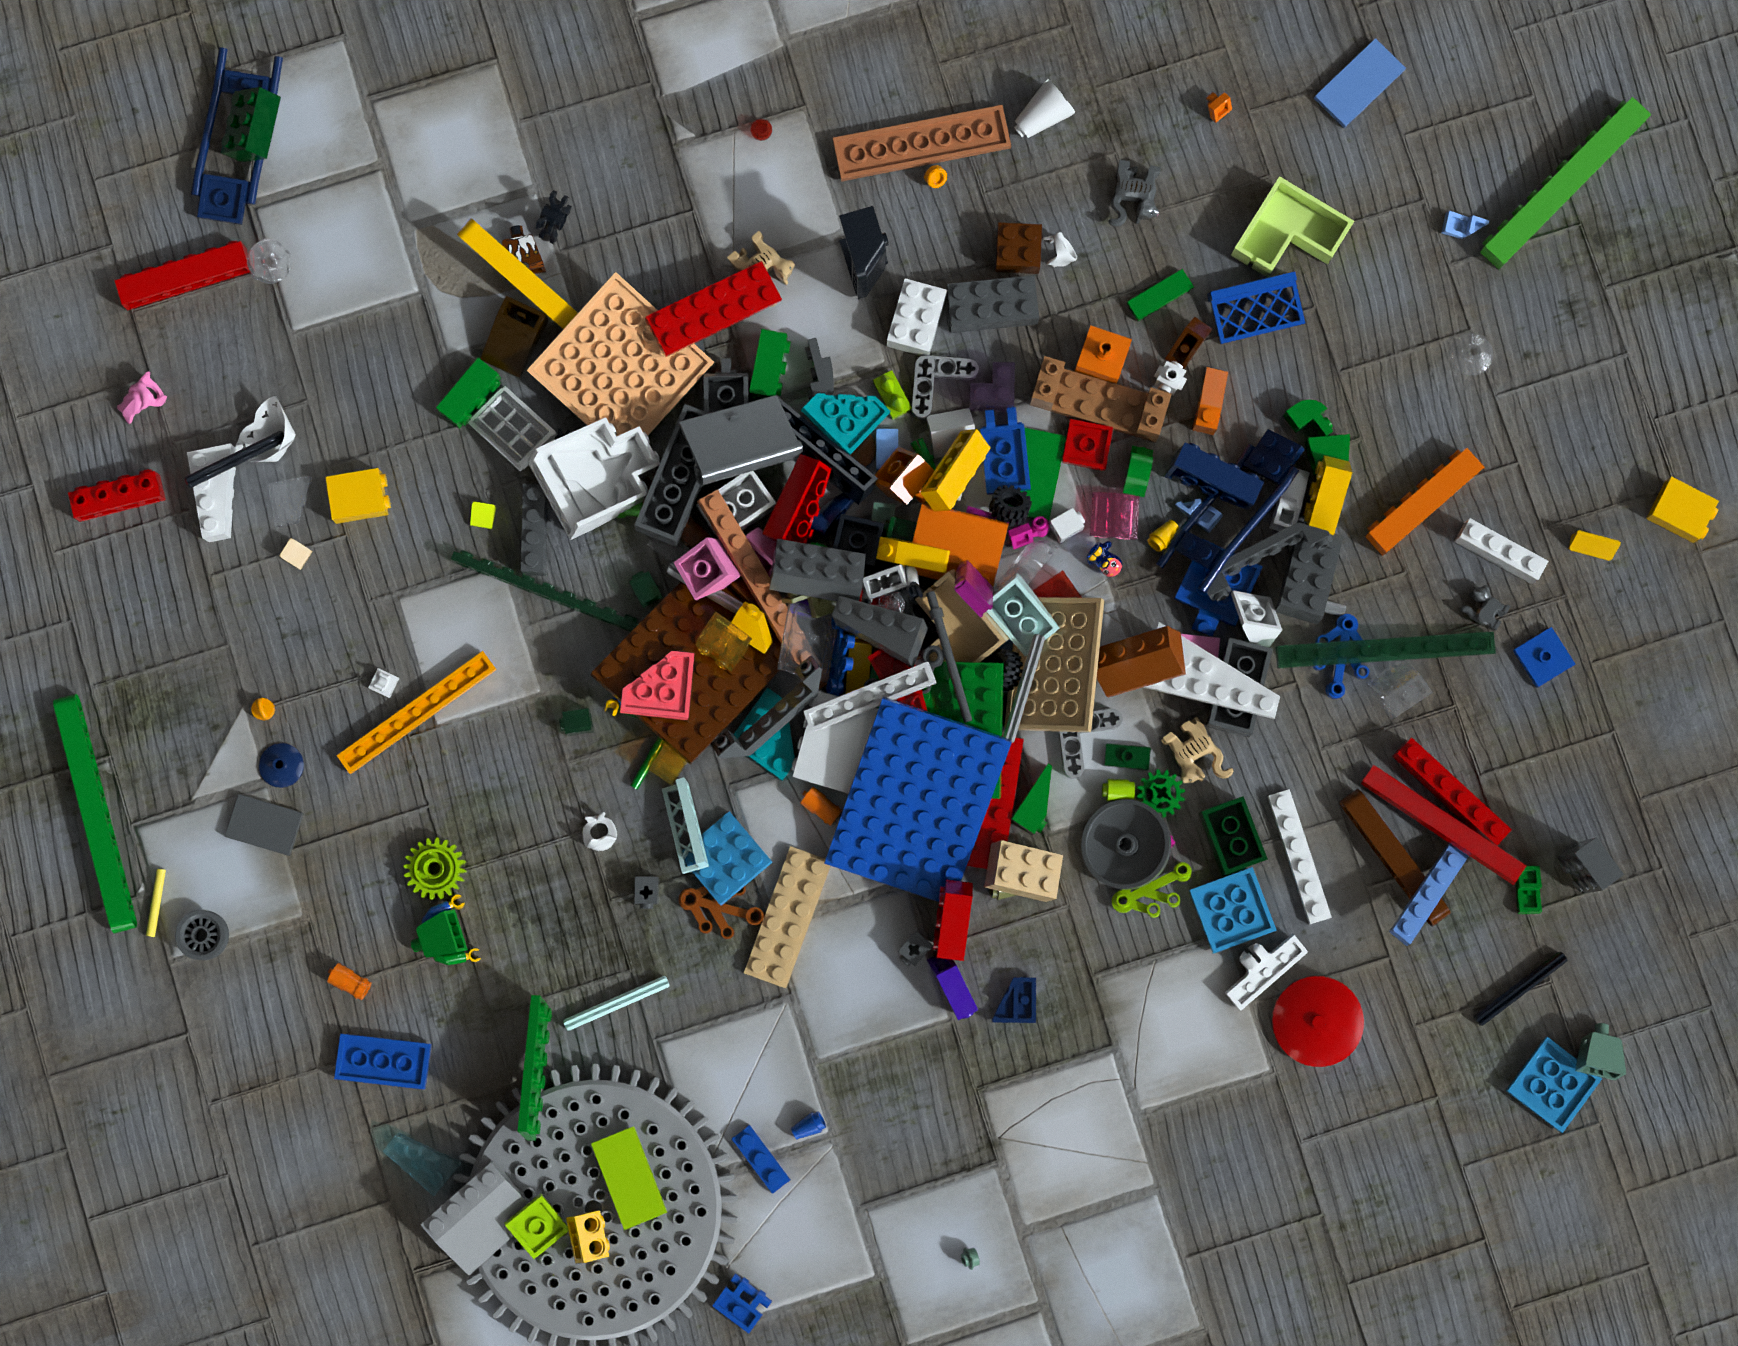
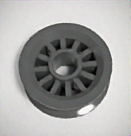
M196 910L188 913L180 920L176 928L175 939L179 950L185 956L195 960H210L220 955L226 948L229 941V929L225 920L220 915L211 911ZM204 929L207 932V937L201 942L198 939V933Z

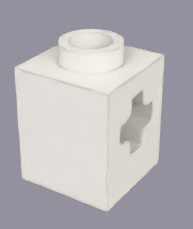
M1074 508L1051 520L1049 526L1059 543H1062L1081 532L1084 528L1083 523H1085V520L1079 511L1075 512Z

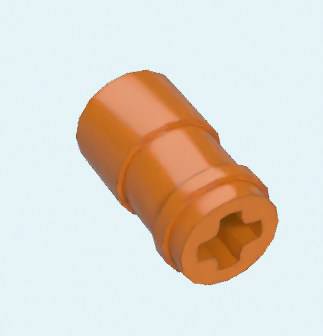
M814 786L809 792L804 790L802 793L804 798L800 804L812 814L817 815L825 824L831 826L842 813L838 805L836 806Z
M340 963L334 969L330 968L328 971L330 975L327 982L340 990L348 992L356 999L362 1000L372 985V982L368 981L369 979L357 975L353 970Z

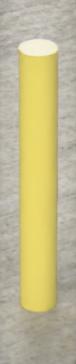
M157 869L146 936L155 937L166 870Z

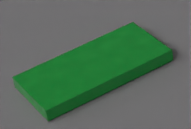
M1025 428L1031 490H1026V496H1030V501H1032L1027 518L1035 519L1038 516H1042L1049 522L1066 436Z

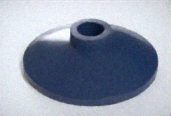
M285 743L274 744L267 748L259 761V771L264 781L278 788L289 787L296 783L304 770V760L301 753L294 746ZM278 761L283 762V767L280 769L276 767Z

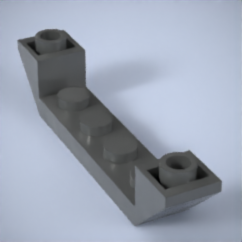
M1298 522L1231 556L1207 591L1212 602L1215 600L1221 601L1226 599L1229 593L1232 592L1225 576H1233L1239 573L1241 568L1247 565H1255L1261 561V558L1267 555L1272 556L1279 553L1281 548L1288 544H1297L1304 536L1312 551L1325 549L1333 541L1329 531Z
M812 655L795 669L802 682L795 686L782 700L778 701L765 715L761 716L739 738H736L727 729L711 743L719 758L752 755L818 696L822 669Z

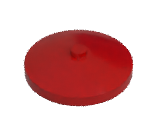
M1308 976L1293 982L1280 994L1273 1009L1272 1026L1277 1042L1292 1059L1307 1066L1326 1067L1341 1062L1356 1049L1363 1034L1364 1016L1357 997L1346 985L1330 977Z

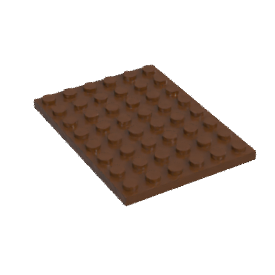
M680 582L591 672V676L621 702L622 689L639 678L651 666L661 661L671 651L694 653L688 720L635 715L691 765L790 661V658L767 619L766 622L773 643L764 654L727 631L736 615L735 613L706 596L695 600L687 585ZM729 585L722 589L723 592L738 601L746 602ZM802 632L806 640L809 641L810 638Z

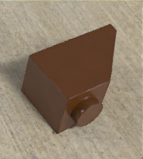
M1194 317L1165 359L1169 362L1175 361L1185 369L1212 331V328Z

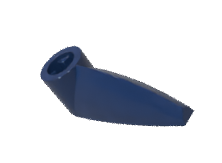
M844 493L834 497L819 510L818 517L814 516L811 529L820 536L827 538L838 525L841 514H846L854 501Z

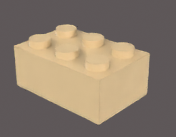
M1003 840L992 843L984 887L1044 902L1057 899L1063 855Z

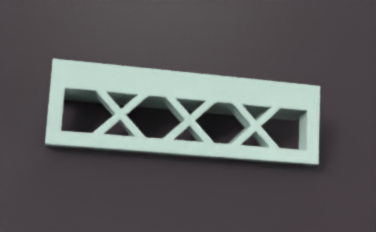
M684 777L676 779V785L662 788V793L681 871L685 874L709 867L689 783ZM679 792L680 801L677 805L670 801L668 793ZM679 810L684 813L685 822L683 825L676 823L674 819ZM684 831L689 833L690 843L688 846L681 844L679 840ZM691 852L694 854L696 864L686 867L684 859Z

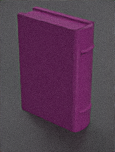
M968 560L960 563L956 568L954 590L981 618L987 610H991L993 607L994 588Z

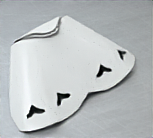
M276 396L270 397L261 404L255 413L254 422L242 430L235 448L239 451L243 449L244 443L246 447L278 431L284 433L283 442L247 461L276 462L285 454L287 448L294 441L296 434ZM267 410V414L269 416L262 418V416L265 415V411ZM253 431V438H247V436L250 435V433Z

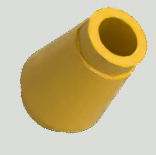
M1169 520L1149 534L1148 544L1158 552L1165 550L1179 529L1178 524L1173 520Z

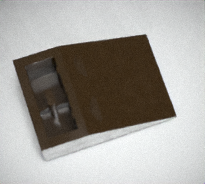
M506 296L494 320L481 360L520 378L549 321L547 315Z

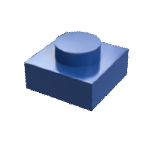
M1200 608L1192 629L1213 636L1221 615Z

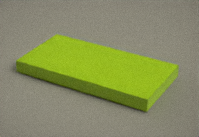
M635 1126L591 1143L624 1230L667 1213Z

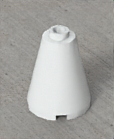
M1048 79L1015 120L1017 125L1014 128L1021 137L1026 135L1029 138L1072 116L1075 111L1069 102L1065 100L1058 88Z

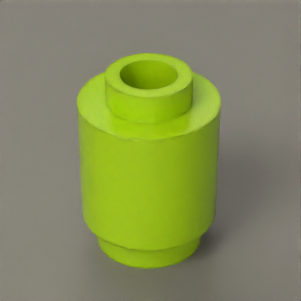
M1107 779L1106 783L1102 784V796L1106 797V801L1134 800L1135 783L1129 782V779Z

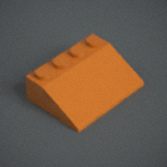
M922 502L913 542L949 550L950 554L946 573L952 569L956 571L960 563L968 560L994 586L1009 523L953 509L933 511L928 503ZM915 567L918 575L939 580L946 574Z

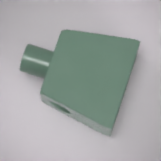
M1604 1023L1595 1024V1032H1591L1582 1038L1575 1071L1614 1081L1626 1074L1622 1040L1609 1036V1025Z

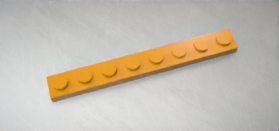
M484 651L480 652L339 753L337 757L349 774L354 773L497 669Z

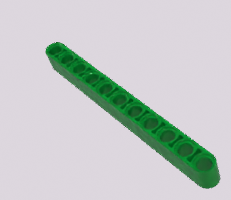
M72 694L53 700L54 710L109 926L114 934L136 928L137 919L80 698L77 694Z

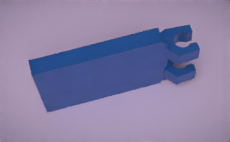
M1016 407L1007 408L1008 424L996 425L994 410L985 411L986 426L980 429V432L990 446V450L983 461L987 495L993 494L997 487L1000 486L1002 488L1003 485H1007L1008 488H1010V485H1013L1014 489L1017 490L1019 487L1021 491L1031 490L1025 426L1017 420Z

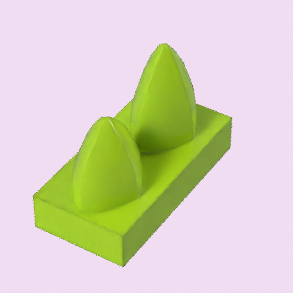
M892 370L873 379V384L884 405L891 411L889 414L892 420L912 410Z

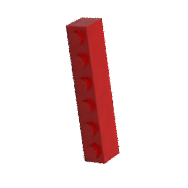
M230 241L223 247H211L206 249L204 253L197 255L188 254L181 260L166 261L162 266L156 268L146 267L140 273L124 274L120 279L114 281L121 304L128 311L253 272L245 245L241 241Z
M1412 737L1407 739L1392 755L1398 763L1464 824L1491 843L1498 846L1512 830Z

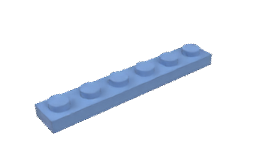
M1448 843L1389 932L1404 945H1410L1469 856Z

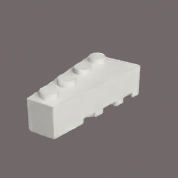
M225 444L187 452L190 473L192 474L237 452V448L232 444ZM236 467L193 487L201 535L207 542L231 538L232 498H234L233 482Z

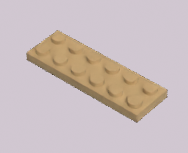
M790 846L746 965L745 974L787 988L831 867L824 864L825 858Z

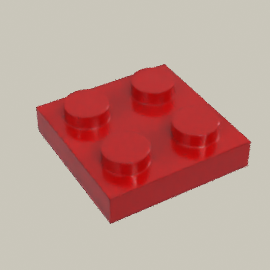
M1070 419L1062 463L1105 471L1113 427Z

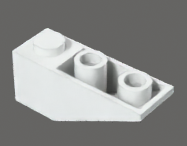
M1298 469V474L1277 501L1270 529L1282 531L1297 523L1310 472Z

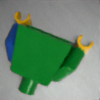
M454 895L451 902L445 901L428 910L422 919V924L416 928L418 938L411 940V947L414 952L423 950L426 958L433 957L435 962L445 965L465 963L469 959L477 962L481 959L471 958V952L478 951L479 949L477 948L471 949L469 953L464 952L468 949L455 909H462L465 903L460 905L454 904V901L461 898V895Z

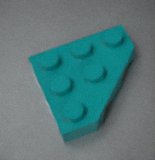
M817 393L801 409L829 439L849 455L891 412L876 396L855 397V395L844 394L836 396L826 395L825 393Z
M767 688L733 735L739 738L783 698ZM789 722L752 755L748 756L781 781L785 779L792 769L795 759Z

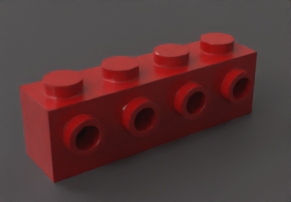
M147 469L140 471L139 475L119 476L116 481L109 482L108 480L97 482L96 486L76 487L74 491L68 492L73 518L82 522L165 501L161 477L156 471Z

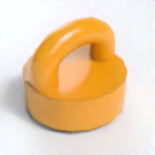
M933 165L926 171L924 180L930 187L939 188L945 184L947 173L941 166Z
M257 698L252 704L251 711L254 717L265 721L272 718L275 706L267 698Z

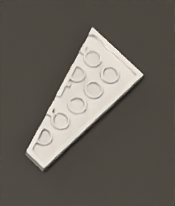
M1159 622V624H1158V628H1161V627H1164V626H1165L1164 624H1162V623H1160V622ZM1181 636L1186 675L1143 687L1275 719L1280 696L1183 636Z

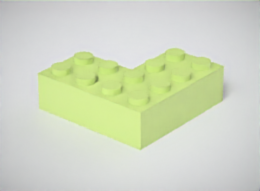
M1279 176L1237 243L1231 256L1247 266L1251 262L1253 264L1252 269L1268 278L1291 242L1328 265L1354 221Z

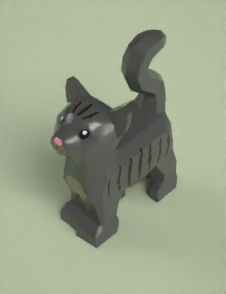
M1119 160L1116 173L1117 185L1111 200V207L1118 214V218L1109 219L1110 225L1121 226L1127 219L1126 210L1120 205L1121 201L1140 202L1136 210V224H1139L1140 220H1149L1151 217L1158 216L1159 210L1154 203L1156 194L1155 179L1159 176L1161 167L1151 165L1143 180L1133 178L1137 173L1138 167L1130 168V161Z

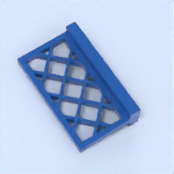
M1286 273L1209 292L1207 297L1211 303L1220 344L1305 324L1296 285V273ZM1291 287L1293 297L1290 302L1279 297L1284 288ZM1278 290L1277 294H1274L1271 291ZM1263 293H1268L1274 297L1269 307L1258 302ZM1242 298L1253 302L1247 313L1237 307ZM1276 300L1287 305L1281 316L1271 310ZM1225 303L1232 307L1226 318L1218 313V304ZM1255 305L1266 310L1260 321L1250 315ZM1289 308L1297 312L1299 321L1290 322L1284 318ZM1234 310L1245 315L1239 326L1228 320ZM1268 313L1279 318L1274 327H1269L1263 323ZM1247 318L1258 324L1253 332H1248L1242 328ZM1226 323L1237 329L1233 337L1224 338L1222 329Z

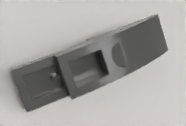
M817 338L808 339V347H805L807 359H812L814 367L810 368L813 381L817 380V382L810 383L811 390L807 391L810 401L817 393L834 395V378L830 356L821 358Z

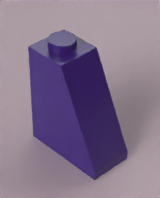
M937 955L927 959L958 1020L966 1019L978 1011L954 960L937 958Z

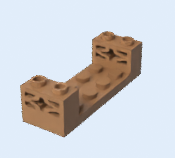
M1044 356L1031 399V406L1081 421L1111 426L1115 431L1156 443L1172 393L1150 387L1148 393L1064 369L1066 362Z

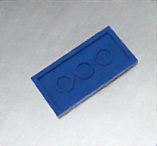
M340 1034L334 1079L425 1090L432 1044Z

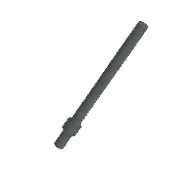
M935 591L926 593L931 609L929 614L936 626L963 722L967 723L972 721V717L943 622L942 607L939 608Z

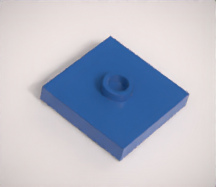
M1552 627L1513 650L1536 688L1575 665V662Z

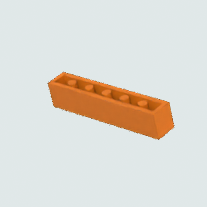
M1468 448L1462 452L1458 449L1449 457L1451 462L1448 465L1444 466L1442 463L1433 471L1435 475L1433 478L1422 480L1416 486L1419 489L1414 494L1411 492L1407 493L1400 500L1403 504L1397 509L1392 506L1383 514L1386 518L1381 523L1376 520L1367 528L1370 532L1365 537L1382 556L1485 468Z

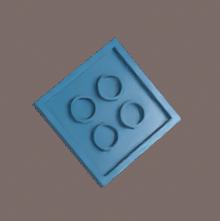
M729 811L701 834L709 867L692 872L722 906L773 862ZM689 852L684 859L687 866L696 864L694 854Z
M1253 867L1189 890L1212 954L1277 931Z
M1545 1037L1506 1089V1092L1558 1132L1563 1133L1602 1078L1575 1071L1577 1059L1550 1038Z

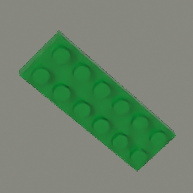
M531 995L517 1132L527 1141H536V1135L540 1134L541 1122L538 1120V1115L543 1108V1099L540 1098L541 1089L545 1087V1075H542L543 1066L547 1065L545 1044H548L550 1039L547 1024L552 1018L551 1008H549L540 995Z

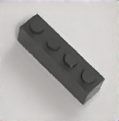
M523 484L521 572L524 576H546L548 499L540 484Z

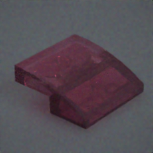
M1093 492L1090 536L1107 539L1136 540L1139 496Z

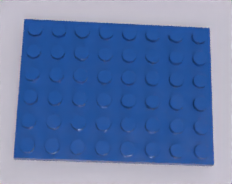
M882 697L824 864L939 902L940 886L945 887L946 879L962 880L1012 740Z

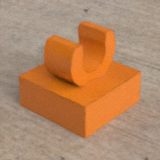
M1214 92L1206 97L1209 101L1210 118L1215 123L1232 110L1231 99L1225 92L1219 97Z

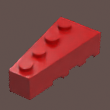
M800 454L762 534L774 542H777V539L806 544L807 539L812 537L814 531L811 529L814 516L818 517L820 510L818 501L820 497L824 496L831 468L819 460Z

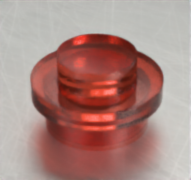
M758 119L751 125V134L756 140H767L772 134V126L769 121Z

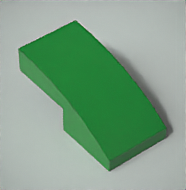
M1526 866L1516 881L1518 914H1541L1540 866Z

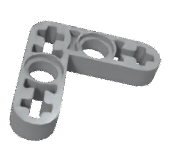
M928 355L919 357L915 364L912 400V414L914 417L923 420L931 414L934 378L973 380L979 371L977 362L966 358ZM923 361H927L928 365L931 366L927 368V376L918 378L917 376H922L923 368L919 367V365H923ZM948 362L952 364L953 371L946 374L942 372L941 365ZM956 363L960 364L959 368L964 369L967 365H971V369H975V371H971V375H967L965 370H959V374H956ZM921 382H926L929 384L930 389L926 393H921L918 391L917 385ZM929 397V400L925 399L924 408H928V410H925L924 414H919V410L915 408L920 406V398Z
M1116 709L1093 711L1096 726L1091 729V732L1117 729L1122 723V714ZM1110 713H1113L1114 717H1118L1115 725H1111V722L1108 721L1103 722L1104 727H1100L1101 720L1098 714L1103 715L1102 719L1109 718ZM1058 731L1064 773L1070 779L1079 778L1084 772L1080 734L1090 732H1071V734L1076 733V737L1069 736L1063 738V734L1067 735L1068 733ZM1069 740L1077 744V750L1073 753H1069L1065 749V743ZM1079 755V759L1075 758L1074 760L1075 765L1079 766L1080 770L1076 772V775H1073L1072 771H1068V767H1071L1072 764L1071 759L1066 760V756L1073 757Z

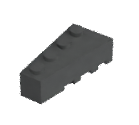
M839 596L832 614V618L838 627L870 643L876 649L884 651L890 657L905 663L906 666L914 667L928 629L923 618Z

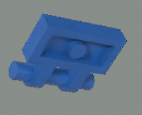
M735 1273L730 1281L737 1288L733 1292L726 1286L712 1306L749 1334L763 1315L756 1309L759 1303L768 1308L772 1300L765 1296L766 1293L764 1291H758L749 1284L750 1281L745 1277L741 1278ZM743 1291L754 1298L751 1304L740 1297Z

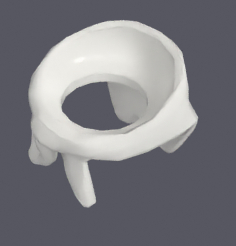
M1057 232L1053 236L1043 237V240H1049L1050 243L1054 242L1057 253L1056 257L1047 262L1048 265H1052V267L1066 266L1070 262L1077 260L1073 247L1063 237L1061 232Z
M605 812L600 813L598 816L585 817L587 823L583 827L582 835L584 844L589 849L591 848L596 851L607 850L617 839L616 827L612 820L604 817ZM597 823L605 824L608 828V834L600 839H594L591 836V828Z

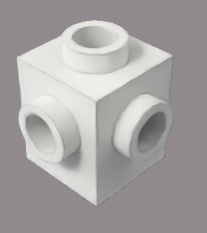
M1166 361L1164 367L1159 365L1154 375L1157 378L1154 386L1158 390L1172 393L1174 396L1177 389L1182 390L1187 380L1183 377L1186 370L1175 361Z

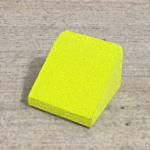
M472 502L470 526L492 529L496 512L495 505Z

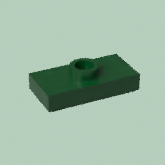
M1106 743L1104 766L1149 770L1151 748Z

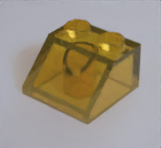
M715 612L699 635L695 646L698 647L697 649L701 654L716 660L715 662L720 668L728 669L732 672L748 651L752 638Z

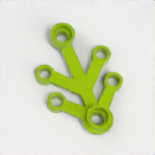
M1180 862L1175 865L1174 871L1132 892L1131 890L1116 892L1112 897L1113 908L1119 913H1127L1132 909L1146 913L1151 918H1156L1160 914V906L1157 903L1147 905L1136 900L1146 897L1166 903L1172 908L1177 907L1180 904V896L1177 893L1166 894L1156 890L1175 880L1180 882L1189 880L1192 873L1190 865ZM1183 867L1187 870V872L1185 874H1181L1178 872V870ZM1171 897H1176L1178 901L1176 903H1171L1169 899ZM1125 898L1127 903L1120 904L1119 899ZM1151 907H1156L1158 911L1157 913L1153 914L1150 913L1149 909Z

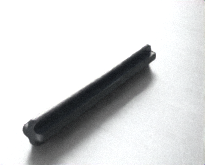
M278 431L186 476L184 479L187 486L192 488L282 444L284 433Z
M1557 952L1474 1016L1476 1023L1479 1026L1485 1025L1568 961L1567 957L1562 952Z

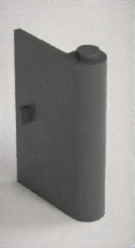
M777 395L679 422V426L695 460L694 473L700 485L797 459L801 452H803L802 443L800 440H797Z

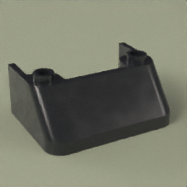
M873 206L839 215L845 238L839 240L857 299L867 297L884 272L885 265L888 264L885 247L889 245L888 238L885 232H881Z

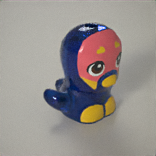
M1097 542L1087 554L1088 564L1093 565L1096 563L1097 567L1107 577L1118 575L1122 570L1123 563L1117 555L1108 551L1112 546V542Z

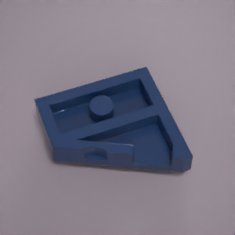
M1013 977L992 1018L993 1023H1036V978Z

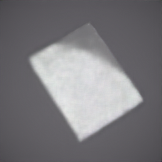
M798 602L788 604L777 669L797 674L795 669L812 655L822 669L820 681L828 682L836 629H833L831 625L833 613L819 618H812L808 605Z

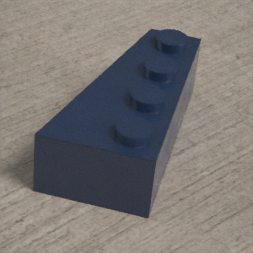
M1186 442L1174 454L1164 475L1165 478L1170 480L1173 476L1182 480L1181 484L1188 487L1190 485L1199 486L1205 494L1221 495V500L1245 510H1249L1254 505L1264 484L1257 475L1245 473L1237 465L1226 463L1220 460L1216 454L1206 453L1200 450V447L1196 444Z

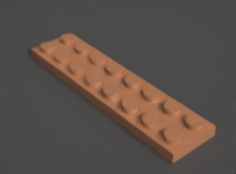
M1003 105L833 138L841 182L1011 149Z

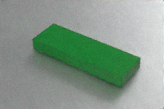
M1181 269L1127 301L1126 304L1136 320L1140 321L1189 292L1194 286L1184 270Z

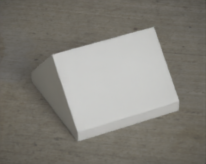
M969 408L926 417L935 459L945 456L961 431L975 429Z

